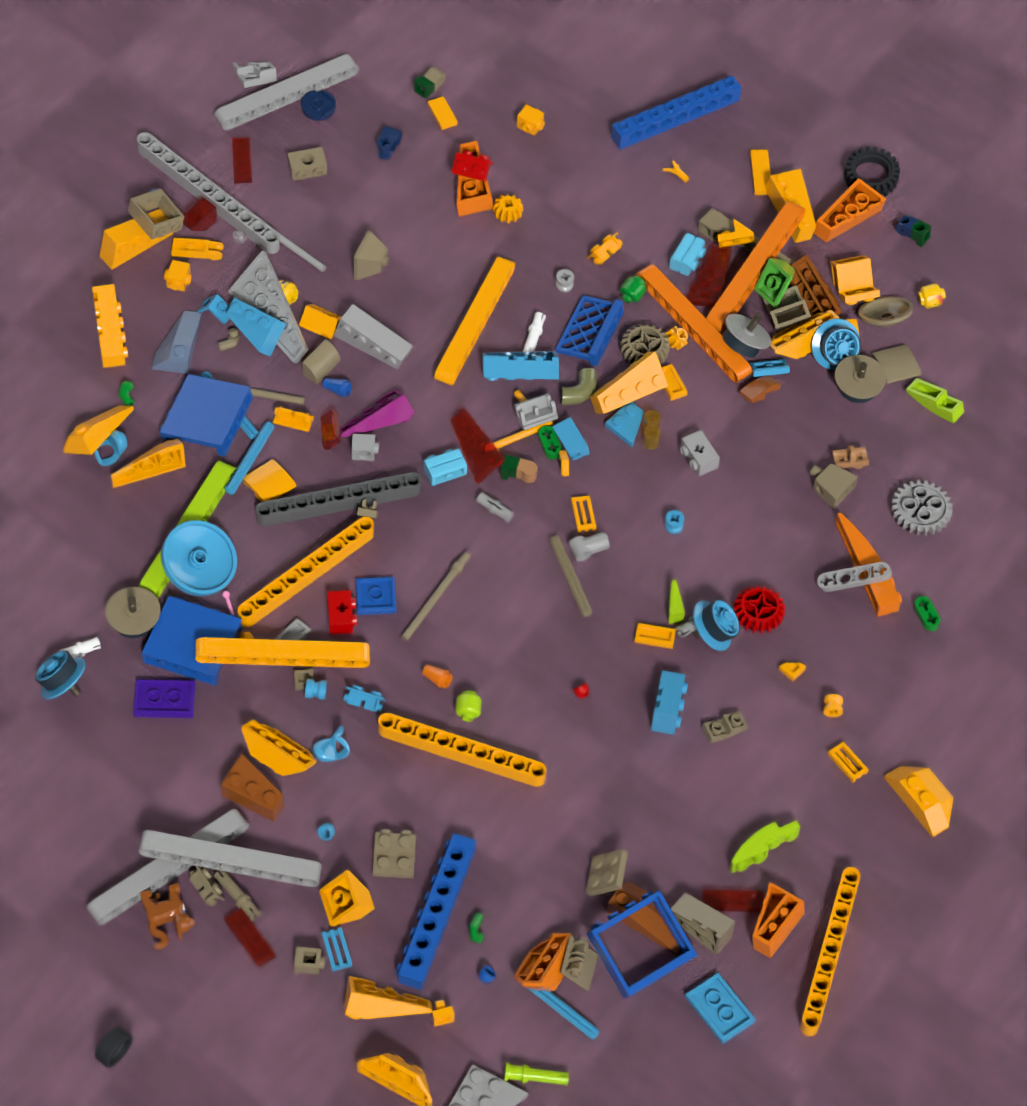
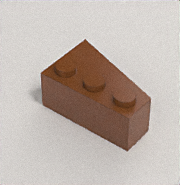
M241 754L221 784L222 796L275 822L284 808V795Z

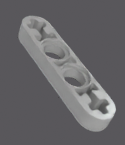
M877 562L823 573L818 577L817 584L824 592L837 591L887 581L892 576V570L887 563ZM882 568H884V569L886 570V571H884L883 575H881V574L879 573V572H881V569H882ZM867 571L869 573L866 579H859L861 572ZM843 575H850V579L846 583L841 582V577ZM826 579H829L830 582L825 586L823 583L826 582Z

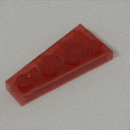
M713 245L702 270L697 274L695 283L690 287L689 294L685 296L693 305L714 307L723 294L732 252L731 246L719 248V245Z

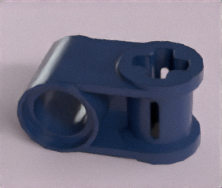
M388 126L383 127L377 139V156L380 159L387 160L392 157L395 149L401 142L403 133L401 130Z

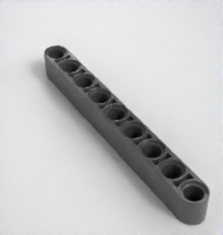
M410 472L261 502L256 506V521L260 526H271L363 507L362 501L364 499L367 500L366 506L373 505V501H377V504L415 497L421 492V476L418 473Z

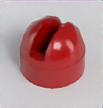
M587 683L572 689L576 697L580 699L588 697L590 693Z

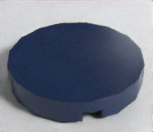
M315 90L307 93L302 98L301 109L303 114L311 120H326L335 113L336 101L330 93L323 90L316 92Z

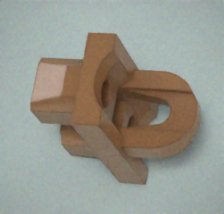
M848 445L847 449L832 451L834 464L844 470L851 467L862 469L863 466L869 465L866 447L854 448V445Z

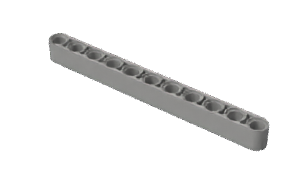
M143 132L137 136V147L140 155L265 252L274 254L279 251L280 237L277 231L150 133Z

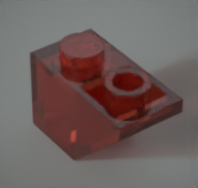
M202 198L184 214L183 225L191 231H206L217 221L216 207Z

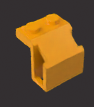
M861 255L830 262L832 281L834 286L838 287V296L842 302L847 305L857 304V301L864 300L869 302L873 301L874 298L880 297L879 289L873 286L871 260L869 257Z

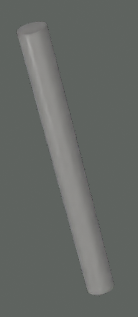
M279 233L280 243L321 272L326 269L324 264Z

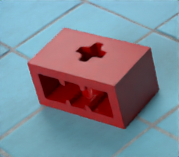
M351 590L327 591L330 635L353 634V626H357L356 614H352V609H356L355 597L351 598Z

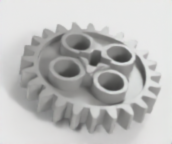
M917 480V484L910 481L909 486L904 483L903 487L898 488L897 493H894L891 502V512H894L893 518H898L897 524L903 523L902 529L910 528L909 533L916 530V535H919L921 531L926 536L927 531L934 535L935 529L941 532L942 527L946 528L947 522H950L953 513V503H950L951 497H946L947 491L941 492V486L935 488L934 482L928 485L927 480H925L924 484H921L920 480Z

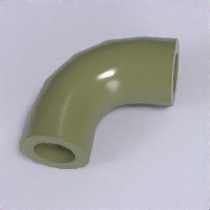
M584 368L578 373V385L561 387V405L581 404L590 399L597 385V372L595 369Z

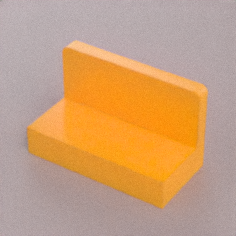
M310 304L306 305L299 326L325 338L332 339L342 317L319 306Z

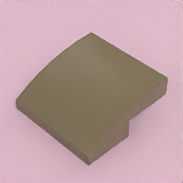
M907 344L873 353V359L878 361L886 372L887 384L921 375L919 365Z

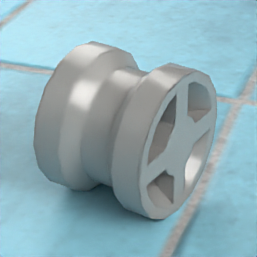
M567 269L558 271L556 274L557 290L561 292L571 291L574 285L573 272Z

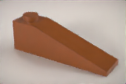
M627 881L622 885V889L617 890L608 902L607 914L611 915L617 910L619 914L626 910L624 906L634 900L636 903H639L643 900L641 896L647 892ZM653 902L620 921L675 955L680 951Z

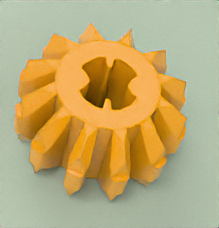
M507 193L505 197L500 195L499 199L495 200L493 212L496 219H500L501 223L507 221L508 224L510 221L516 223L517 219H521L523 204H521L520 198L516 199L515 195L511 197Z

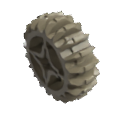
M640 323L638 327L633 325L631 329H627L626 334H623L620 344L621 354L624 355V360H628L630 365L643 357L645 353L655 351L659 362L663 364L670 351V341L666 333H662L661 328L656 329L655 325L650 327L648 323L642 326Z

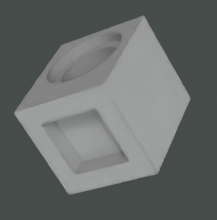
M353 434L352 460L374 461L375 453H379V442H375V435Z

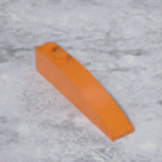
M837 513L835 525L854 567L882 562L861 532L842 513ZM882 568V569H881V572H879V573H880L881 575H883L884 571H886V570H885L884 568ZM863 571L860 573L859 578L866 579L869 573ZM892 576L884 582L863 585L877 617L899 611L902 597L895 589V582Z

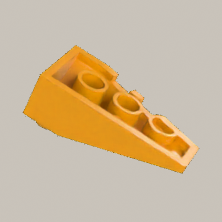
M353 976L348 977L344 1012L349 1018L372 1019L432 1013L430 1000L409 993L400 995L394 991V988L388 986L386 989L376 987V982Z

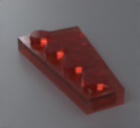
M463 408L451 420V423L473 478L477 484H480L506 458L471 414Z

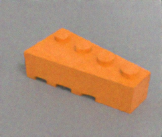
M477 141L460 144L459 153H462L464 150L472 152V156L479 157V154H481ZM458 175L457 209L459 217L493 209L488 180L484 182Z
M858 178L817 220L814 234L827 243L882 211L886 198Z

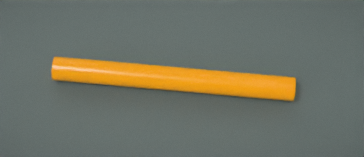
M550 421L522 430L484 446V451L489 453L535 434L543 426L552 427L553 422Z

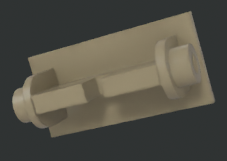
M196 866L198 870L191 871L189 879L197 890L204 886V889L199 894L206 905L214 906L218 898L224 901L225 898L221 894L223 890L218 883L212 881L211 877L213 875L209 869Z

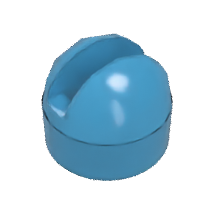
M329 823L322 824L317 830L318 836L322 840H330L334 836L335 827Z

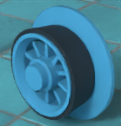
M831 319L824 322L818 327L812 338L811 348L813 356L821 366L836 370L837 365L846 357L859 355L861 342L857 329L853 324L843 319Z
M715 599L711 603L700 601L695 605L693 618L697 630L693 632L696 639L702 637L711 648L718 651H724L729 648L731 639L737 637L740 632L738 618L731 606L721 599Z
M67 650L59 651L50 656L39 667L35 675V681L42 686L41 696L47 700L53 699L67 690L71 691L75 697L78 696L81 691L74 684L83 674L86 661L81 657L73 658Z

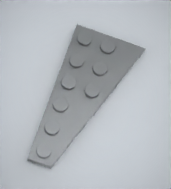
M472 1065L449 1106H516L521 1101H524L529 1093Z

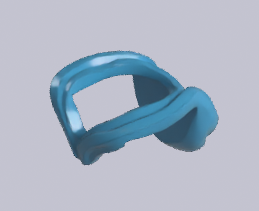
M113 431L108 439L99 446L110 445L114 449L113 456L101 460L98 450L94 452L98 463L102 466H109L118 460L127 448V437L123 432Z
M343 726L337 728L332 738L322 739L314 744L312 751L318 760L331 762L347 757L350 747L347 741L341 737L344 732ZM336 741L344 746L340 753L336 751Z

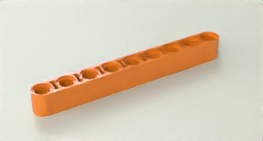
M790 201L786 202L708 314L706 319L717 331L723 333L727 329L725 323L727 316L737 314L754 290L769 258L775 259L802 221L805 215V208Z
M650 264L636 273V276L645 281L646 291L733 382L737 383L752 374L750 364L725 343L723 336L654 264Z

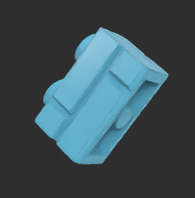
M686 233L670 258V269L679 271L686 276L692 270L695 271L699 264L698 259L703 258L706 253V248H704L705 240Z
M449 449L441 455H431L424 460L423 469L431 486L467 475V464L460 449Z

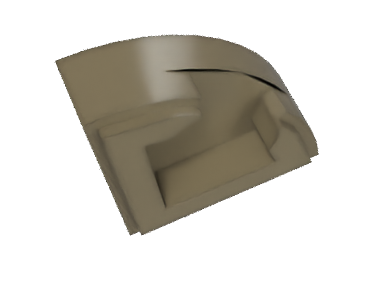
M313 669L294 670L295 691L304 689L307 679H313Z

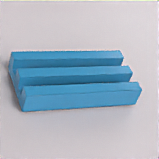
M786 359L750 363L753 377L790 373V367Z
M342 927L337 928V930L331 929L327 933L326 931L321 932L332 972L352 967ZM337 935H339L347 963H343L336 940ZM329 937L332 939L339 963L336 966L328 942Z

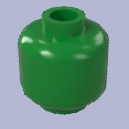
M638 276L628 277L620 287L621 298L627 303L639 302L647 290L645 281Z

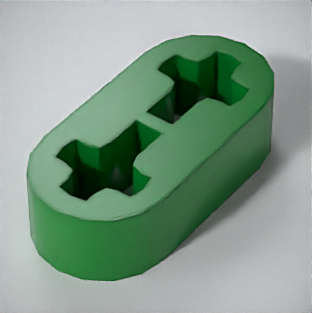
M551 426L541 427L538 432V440L544 455L551 460L559 458L561 444L556 432ZM544 433L550 435L549 440L547 439L546 435H544ZM550 446H552L553 450H556V452L550 450Z
M925 596L918 597L915 600L914 611L922 626L927 631L937 630L941 619L932 601ZM930 618V620L935 621V623L932 624V622H928V619Z

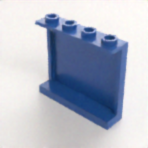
M188 374L186 380L182 382L181 390L176 395L171 410L167 413L165 423L160 427V435L163 442L169 440V438L179 439L181 441L214 447L217 449L218 455L226 456L253 400L250 387Z
M169 596L160 613L159 620L155 624L142 651L143 663L216 686L223 664L197 662L195 660V641L198 638L204 637L235 638L238 630L242 631V619L236 615L221 613L217 609L203 607L198 603L187 602L180 597L174 598Z

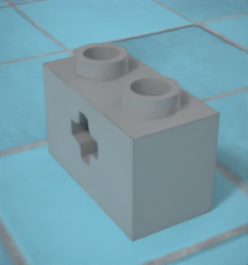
M702 430L682 438L680 452L683 457L687 458L690 468L698 476L718 468L720 457Z

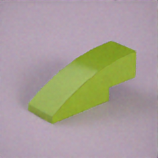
M916 378L906 389V392L917 402L949 422L955 423L964 413L963 401L948 396L947 390Z

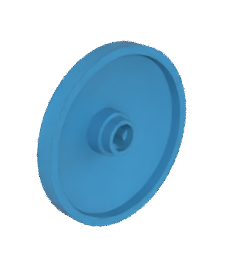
M194 520L178 525L168 534L162 545L161 562L165 574L177 588L190 595L209 596L224 589L233 579L237 568V555L232 541L223 530L211 523Z

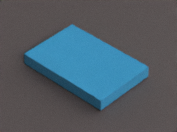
M718 972L685 994L687 1001L722 1045L756 1022L754 1016Z

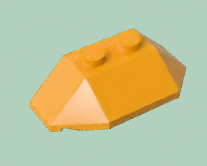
M827 310L826 313L811 315L810 319L793 324L778 332L772 337L769 347L780 355L794 359L804 357L812 352V338L818 327L828 320L839 319V316L832 310Z
M253 719L241 728L250 755L277 774L286 776L303 772L317 762L309 750L275 728L259 724L258 721Z
M900 766L884 776L885 780L932 838L949 827L953 796L930 768Z
M389 1053L358 1060L357 1072L418 1106H432V1097L425 1073L417 1065L411 1066L398 1055L393 1056Z

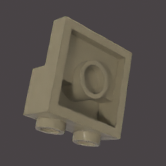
M388 829L375 832L373 876L414 878L416 835L408 830H403L400 834L392 833Z

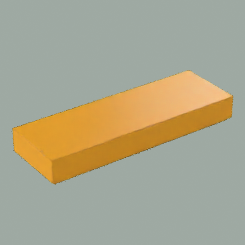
M750 150L754 195H768L765 189L771 175L768 150Z

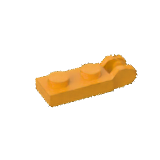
M173 238L171 255L174 257L221 260L223 254L219 251L223 250L224 245L220 242L202 239Z

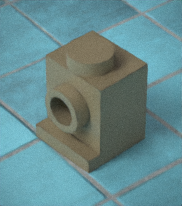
M296 947L295 974L319 975L320 969L325 967V957L322 956L321 949Z

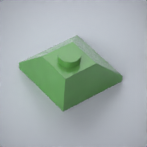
M769 258L754 290L774 308H777L793 278L795 269L784 260Z

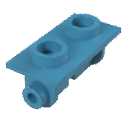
M352 685V688L346 686V689L349 691V694L345 693L343 701H346V704L360 707L362 701H365L364 709L375 713L382 711L383 704L380 703L381 701L386 702V699L382 697L381 693L376 691L366 693L363 692L364 688Z

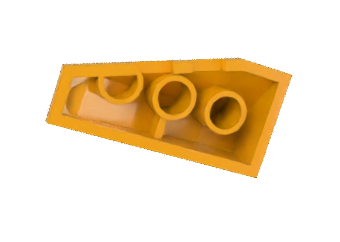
M119 405L79 424L68 436L63 452L92 455L134 410V407Z
M179 439L167 440L111 474L113 488L186 467L183 443Z

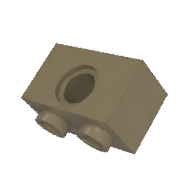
M322 147L287 153L292 181L327 174V162Z

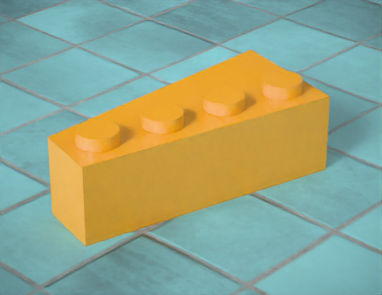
M160 209L147 214L154 224L169 220ZM135 219L104 230L99 256L113 270L171 236L173 233L151 240Z
M114 284L94 286L92 290L103 368L125 365L128 351L127 346L123 347L126 338L125 331L121 332L124 324L123 317H119L118 314L122 313L120 302L116 300Z
M656 352L645 353L643 357L632 363L625 371L619 373L612 381L590 396L596 414H605L668 386Z

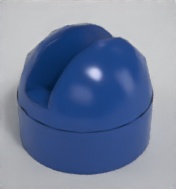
M484 965L478 973L479 980L486 984L492 982L497 977L496 972L488 965Z

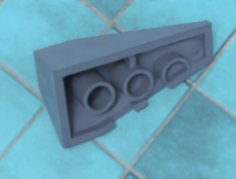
M183 311L155 352L152 365L153 370L189 374L202 313Z

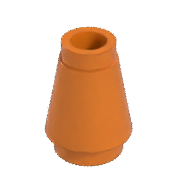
M426 665L422 672L425 677L439 688H447L452 682L453 676L448 670Z

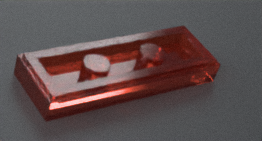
M250 137L232 138L234 184L252 183Z
M702 890V902L719 912H761L763 907L764 891Z
M242 908L224 919L225 924L258 969L276 958L273 950Z

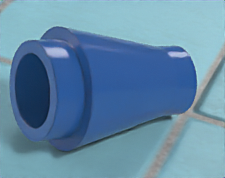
M325 378L323 388L340 397H348L352 390V383L347 379Z

